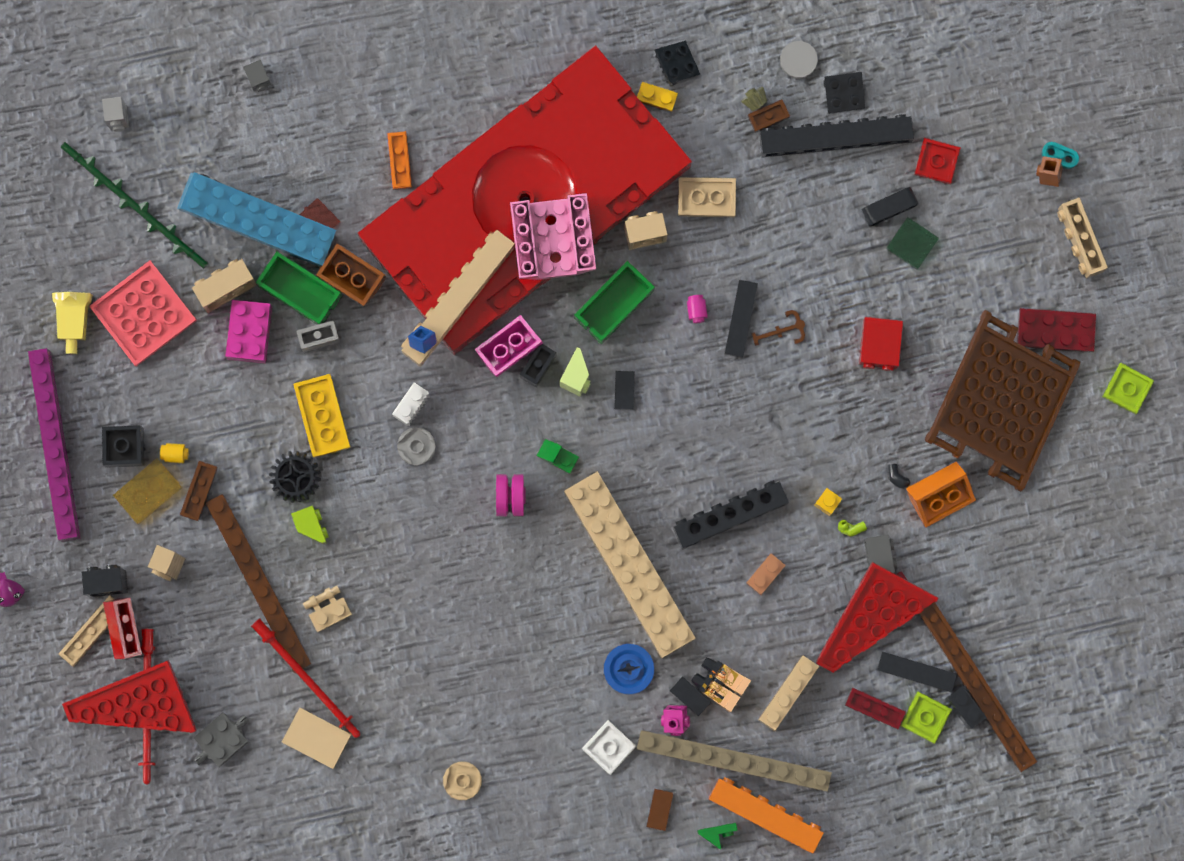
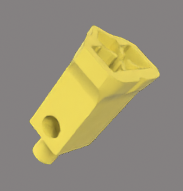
M52 293L53 302L56 306L57 338L59 340H66V354H77V340H86L88 308L93 296L91 293Z

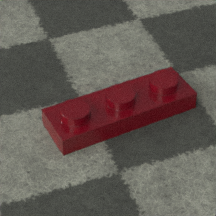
M855 688L851 689L844 705L897 730L906 711Z

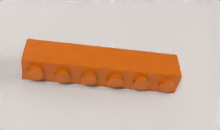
M726 777L723 780L718 778L708 798L710 801L812 854L814 853L824 834L820 831V826L812 822L810 825L802 822L803 817L795 813L792 816L785 813L786 808L778 804L775 807L768 804L769 800L761 795H758L757 798L751 795V790L743 786L740 789L733 786L734 781Z

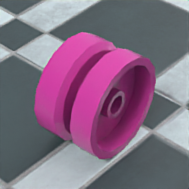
M496 474V516L506 517L508 515V505H512L513 516L524 517V504H526L524 474H514L512 476V486H508V476L506 474Z

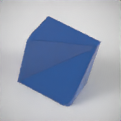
M419 326L408 336L410 347L424 354L437 343L435 332L423 326Z

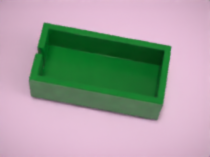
M277 251L256 281V285L316 325L325 323L331 314L329 309L334 310L342 298L341 292Z
M627 261L574 314V319L585 330L590 328L589 333L602 345L654 292L655 286Z

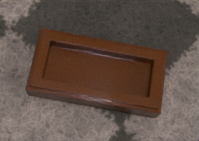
M654 789L646 827L666 831L673 798L672 792Z

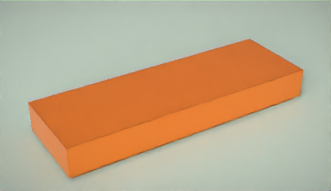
M406 131L387 133L393 190L412 188Z

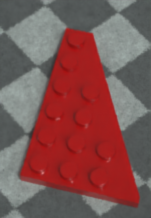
M872 562L817 658L816 664L834 673L843 664L850 662L859 653L866 651L876 644L878 640L886 637L891 631L911 620L913 616L924 611L923 609L932 603L937 602L938 597Z
M169 660L62 704L69 722L193 733L197 731Z

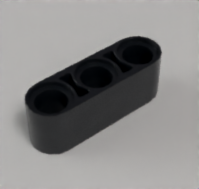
M907 187L861 210L869 227H872L916 207L919 203L912 188Z

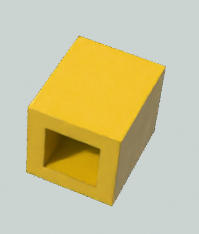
M826 488L814 506L830 516L842 498Z

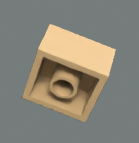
M657 211L647 213V216L641 218L638 215L631 216L625 221L624 229L629 250L667 241V231L662 213L658 214Z

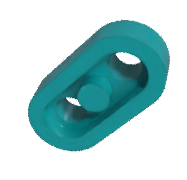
M1048 142L1042 148V157L1062 159V167L1065 169H1072L1079 162V155L1075 150L1056 142ZM1048 150H1053L1054 155H1049ZM1065 158H1071V163H1067Z

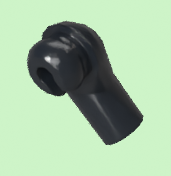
M889 464L890 482L901 489L909 487L910 480L899 474L898 464Z

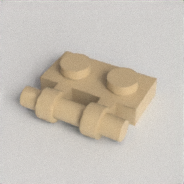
M338 586L331 589L329 587L324 590L325 592L317 596L313 595L309 597L308 601L303 603L306 610L311 607L315 609V612L309 614V617L317 632L352 615L345 599L341 598L336 601L334 595L340 593ZM326 599L330 600L331 604L320 608L319 603Z

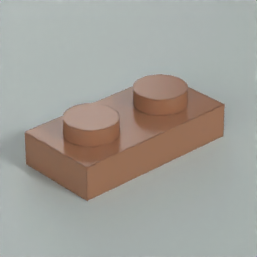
M770 553L746 584L762 595L786 565Z

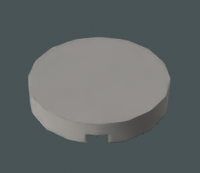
M794 41L787 44L780 56V66L783 72L795 79H804L810 76L818 62L815 49L809 43L803 41Z
M416 427L409 428L401 434L398 439L397 448L403 461L410 465L418 466L431 460L436 446L430 432L424 428Z

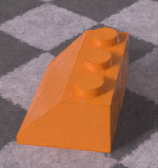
M957 462L906 488L910 501L925 527L976 501L967 474Z

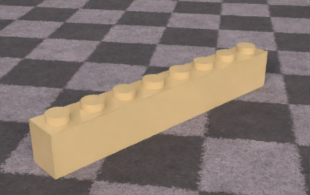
M498 230L494 234L491 232L486 237V244L483 248L479 247L475 251L472 262H467L463 266L460 277H455L449 285L451 287L449 291L441 294L437 300L439 302L435 308L431 307L425 315L427 319L423 324L420 322L413 330L414 332L419 326H423L435 332L437 343L424 354L411 348L408 338L403 342L401 346L403 347L402 353L421 367L514 250L515 243Z

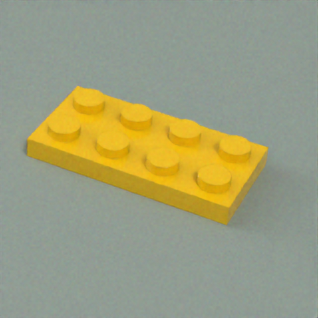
M331 374L294 383L313 458L351 448Z

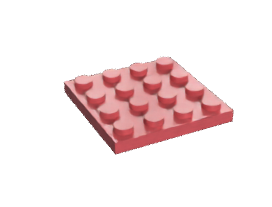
M151 260L89 306L135 367L197 321Z

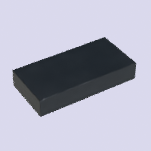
M615 371V410L634 409L635 371Z
M683 676L670 690L674 696L698 717L711 703Z

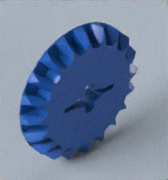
M623 644L614 648L608 654L604 663V675L608 684L617 692L635 694L641 692L650 684L654 675V663L650 654L644 648L635 644ZM626 664H630L631 667L640 666V668L633 670L631 675L624 671L618 672V670L626 668Z

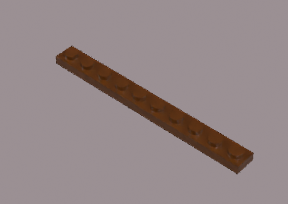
M221 494L206 502L271 630L275 632L274 635L277 641L303 669L312 665L226 498Z
M934 602L923 609L924 611L919 613V616L975 703L986 716V720L1018 770L1022 772L1037 763L1034 755L936 603Z

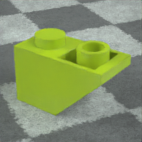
M310 506L291 513L298 533L321 544H327L326 538H329L326 528H322L319 522L322 520L319 509L315 510L314 506Z

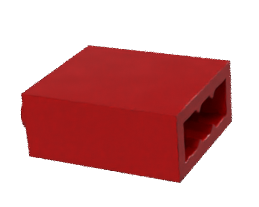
M865 317L862 326L859 365H863L865 369H875V367H882L884 371H894V369H897L899 366L903 321Z

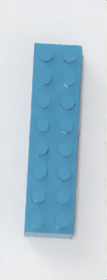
M195 172L190 173L177 207L180 211L317 266L324 264L336 230Z

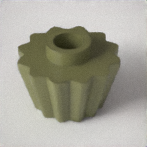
M763 86L748 90L745 93L746 96L741 100L752 111L757 110L767 102Z

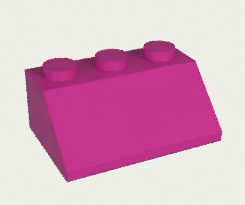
M520 315L478 346L475 351L490 372L498 377L543 342Z

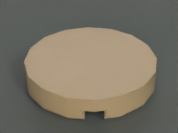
M457 762L446 770L443 776V785L446 792L452 798L468 800L479 792L482 785V777L479 770L473 764Z

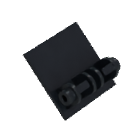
M686 40L654 50L656 53L655 58L658 59L660 64L659 67L663 69L662 73H665L666 83L670 86L676 85L678 81L700 75Z
M862 72L824 76L823 83L826 90L828 114L865 109Z

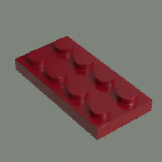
M1020 308L1017 343L1026 348L1044 349L1049 344L1054 347V350L1093 353L1096 314Z

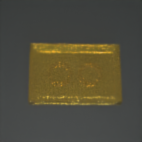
M156 458L113 496L139 525L183 487L161 461Z

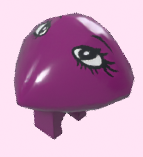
M5 572L0 573V606L11 607L20 601L25 589L19 583L7 579Z

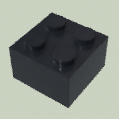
M141 425L102 427L103 466L106 468L145 466L144 428Z
M107 565L106 569L88 567L86 568L87 571L81 572L83 595L87 597L128 593L126 570L121 568V566Z

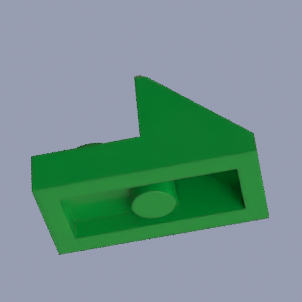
M545 439L536 455L568 474L571 473L579 459V456Z
M736 823L699 829L697 833L721 850L718 834H722V837L734 835L733 831L738 830Z

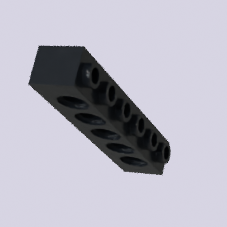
M774 480L764 484L765 488L757 490V488L751 489L746 492L747 496L742 498L739 495L729 499V503L726 505L716 504L711 507L712 511L704 513V510L694 514V518L687 521L684 518L675 522L677 526H674L673 530L682 550L787 505L789 501L780 481L777 483ZM768 494L771 500L767 504L762 503L760 496ZM745 501L752 503L753 509L751 511L743 509L742 504ZM727 509L734 510L735 517L732 519L727 518L725 511ZM714 516L717 518L718 524L710 526L707 523V519ZM697 524L700 527V532L697 534L691 533L689 530L690 525Z

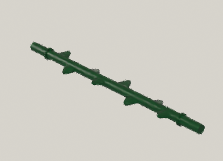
M66 142L61 145V149L94 176L93 185L95 187L104 184L120 198L119 208L123 209L130 206L148 221V232L158 230L174 243L172 253L184 252L188 258L190 257L203 269L208 265V262L199 256L194 249H191L175 235V224L165 227L148 212L149 203L147 201L138 204L121 189L122 179L111 181L95 167L96 158L94 156L85 159L81 153H78Z

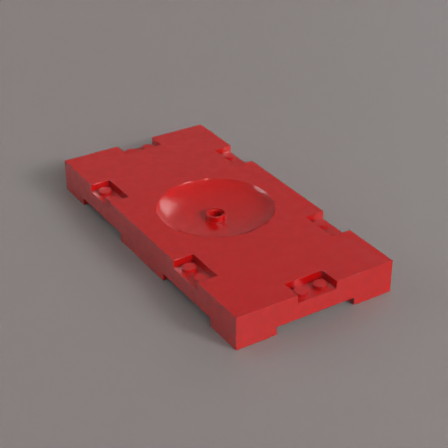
M595 45L553 78L551 83L523 105L520 104L432 174L433 176L404 199L401 198L357 234L379 264L387 271L421 315L427 319L425 317L426 313L431 307L435 308L438 305V298L443 292L447 293L451 288L449 285L455 277H460L463 266L467 262H472L474 259L473 254L479 247L483 248L486 244L485 239L491 232L494 234L498 230L515 243L510 202H518L522 197L530 198V203L568 199L569 195L587 193L594 245L607 232L646 201L690 169L692 161L661 123L652 116L632 92V88ZM548 216L545 219L548 225H554L557 221L554 216ZM515 247L442 341L455 356L480 336L485 329L551 278L541 280L519 279ZM553 253L550 256V260L553 263H558L561 260V256L558 253Z

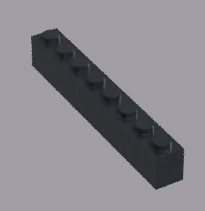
M906 114L896 115L895 118L880 116L876 120L861 118L857 122L842 120L838 122L839 124L822 122L819 126L803 124L799 128H793V126H784L779 130H775L772 127L765 128L763 131H760L759 135L761 155L764 158L912 143L914 139L911 116L906 117Z

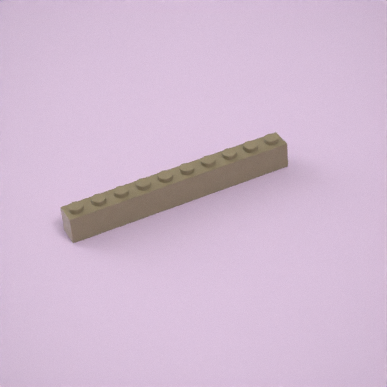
M643 730L640 731L636 749L828 792L832 772Z

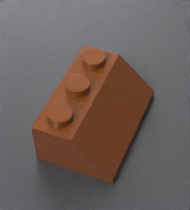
M336 244L316 276L362 306H365L374 297L386 280L384 273L339 244Z

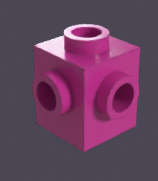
M668 705L663 710L664 715L661 717V726L664 727V733H670L672 736L682 735L690 726L687 706Z

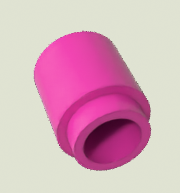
M703 295L689 296L687 301L689 320L693 321L694 324L705 322L704 319L708 318L706 300L703 299Z

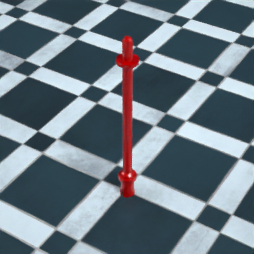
M261 618L251 625L262 638L261 641L269 643L341 722L339 728L341 729L345 726L355 738L360 737V731L350 721L353 716L346 717L275 639V632L271 631Z
M141 629L142 647L140 648L142 654H144V670L151 667V654L155 651L153 646L154 629ZM143 728V762L138 763V766H143V783L146 785L151 782V766H156V763L151 762V729Z

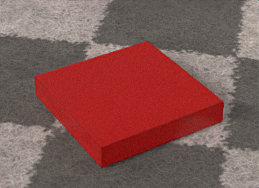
M924 138L914 175L951 185L961 147Z

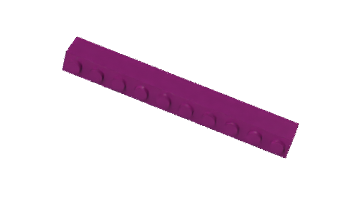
M47 348L28 351L57 538L61 542L81 539L51 351Z

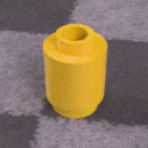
M166 443V445H161L160 460L170 463H184L185 460H188L189 448H186L185 444Z

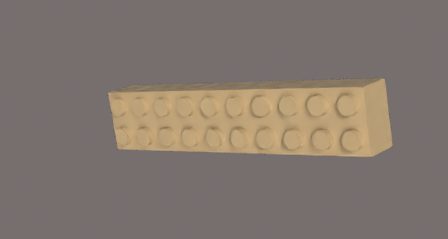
M598 471L566 489L564 494L661 659L695 640V636Z

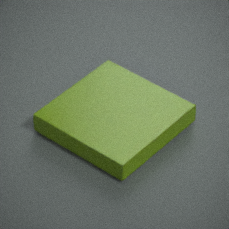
M1119 363L1102 397L1136 415L1154 380Z
M917 691L900 726L935 744L952 709Z

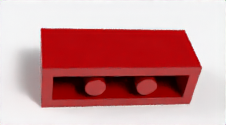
M118 598L103 602L114 659H127L142 655L131 598Z

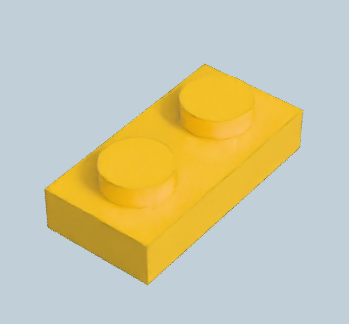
M642 82L637 98L644 104L672 112L678 93Z

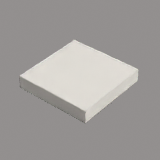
M607 720L582 750L611 775L636 748V745Z

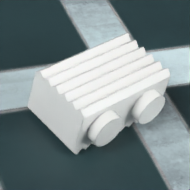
M413 383L392 413L393 417L410 426V423L417 416L416 414L419 413L425 401H428L427 398H430L428 391Z

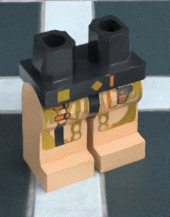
M706 657L701 667L709 671L708 675L705 678L696 672L691 682L698 687L700 692L728 712H731L740 699L738 695L741 696L751 680L720 661H714ZM724 686L728 687L729 689H731V690L734 691L735 693H732L731 691H729L728 689H726Z

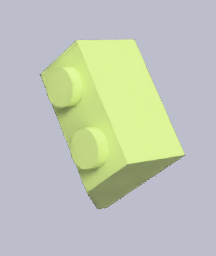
M577 347L560 380V387L581 396L582 392L586 394L591 381L589 380V373L581 349Z

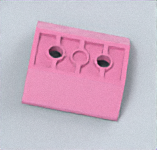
M587 193L569 195L568 199L530 203L529 200L510 202L519 279L541 280L574 276L596 270ZM548 216H554L557 221L554 225H548L545 219ZM553 253H558L561 256V260L558 263H553L550 260V256Z

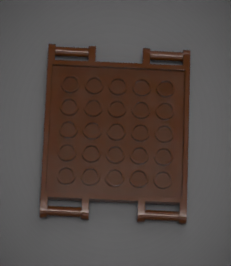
M984 310L935 421L925 437V442L933 443L945 449L956 458L962 455L965 446L994 461L988 471L989 476L997 477L1022 492L1079 369L1080 361L1072 360L1061 354L1049 344L1044 347L1043 355L1040 356L1014 341L1018 327L1013 324L1009 325L992 316L991 312ZM988 322L1006 331L1007 336L987 327ZM1053 357L1068 365L1069 370L1049 361L1050 358ZM938 432L957 441V446L955 447L936 437ZM1001 466L1021 475L1020 479L1017 480L1000 471Z

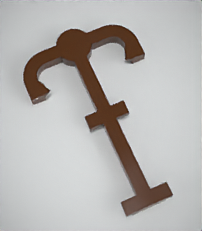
M790 310L786 311L785 315L786 317L794 315L796 318L795 325L782 329L776 326L775 331L756 336L754 332L751 335L755 346H757L760 339L773 335H778V338L782 337L781 333L797 329L800 331L801 338L794 339V343L798 344L805 338V323L800 320L799 314L796 311Z

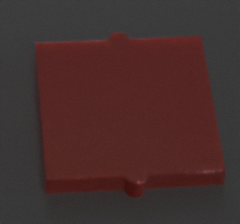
M318 198L308 207L305 206L304 211L299 214L330 228H334L340 223L338 218Z

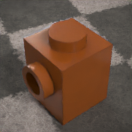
M1043 156L1041 165H1038L1036 176H1039L1040 184L1059 187L1063 172L1062 159Z

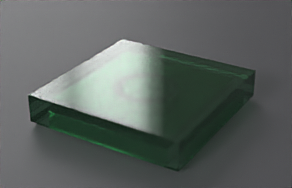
M907 217L886 249L918 270L939 238Z

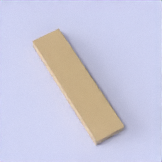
M110 595L104 602L114 600V598ZM103 604L59 653L73 667L108 629Z

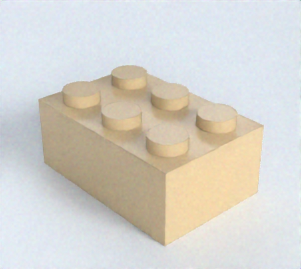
M235 259L228 264L229 267L223 270L218 269L211 273L212 276L208 279L202 278L194 283L195 286L192 289L207 313L257 286L242 259L239 261Z

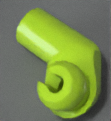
M841 520L838 523V530L850 537L867 530L863 521L856 525H852L846 520Z

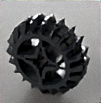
M290 451L288 452L289 458L282 454V462L278 459L275 460L278 467L271 466L276 472L269 473L270 477H275L269 483L276 484L272 490H279L277 493L278 497L284 494V501H287L290 497V502L294 503L295 497H297L298 502L301 503V496L309 500L307 493L310 492L312 495H315L312 488L319 489V485L315 484V481L320 482L321 478L315 477V475L321 474V471L314 470L318 467V464L314 463L311 465L314 459L310 457L306 460V453L300 458L299 451H296L295 457H293ZM295 462L305 464L310 471H298ZM287 464H290L289 473L280 477L282 469ZM294 471L297 475H301L297 478V485L293 479L290 480V477H293ZM311 477L307 487L301 491V482ZM281 483H292L295 492L285 490Z

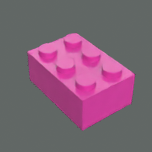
M232 300L225 355L228 360L266 364L272 316L271 304Z

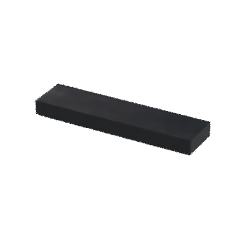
M739 280L725 355L740 358L744 356L758 283Z
M882 652L877 671L947 692H952L957 676L956 673L886 652Z

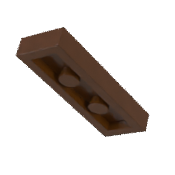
M202 461L198 462L180 516L199 522L218 469L217 466Z

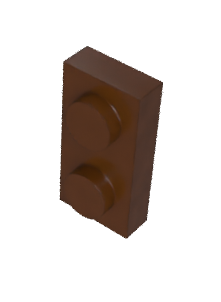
M781 99L748 114V118L756 133L790 118V115Z

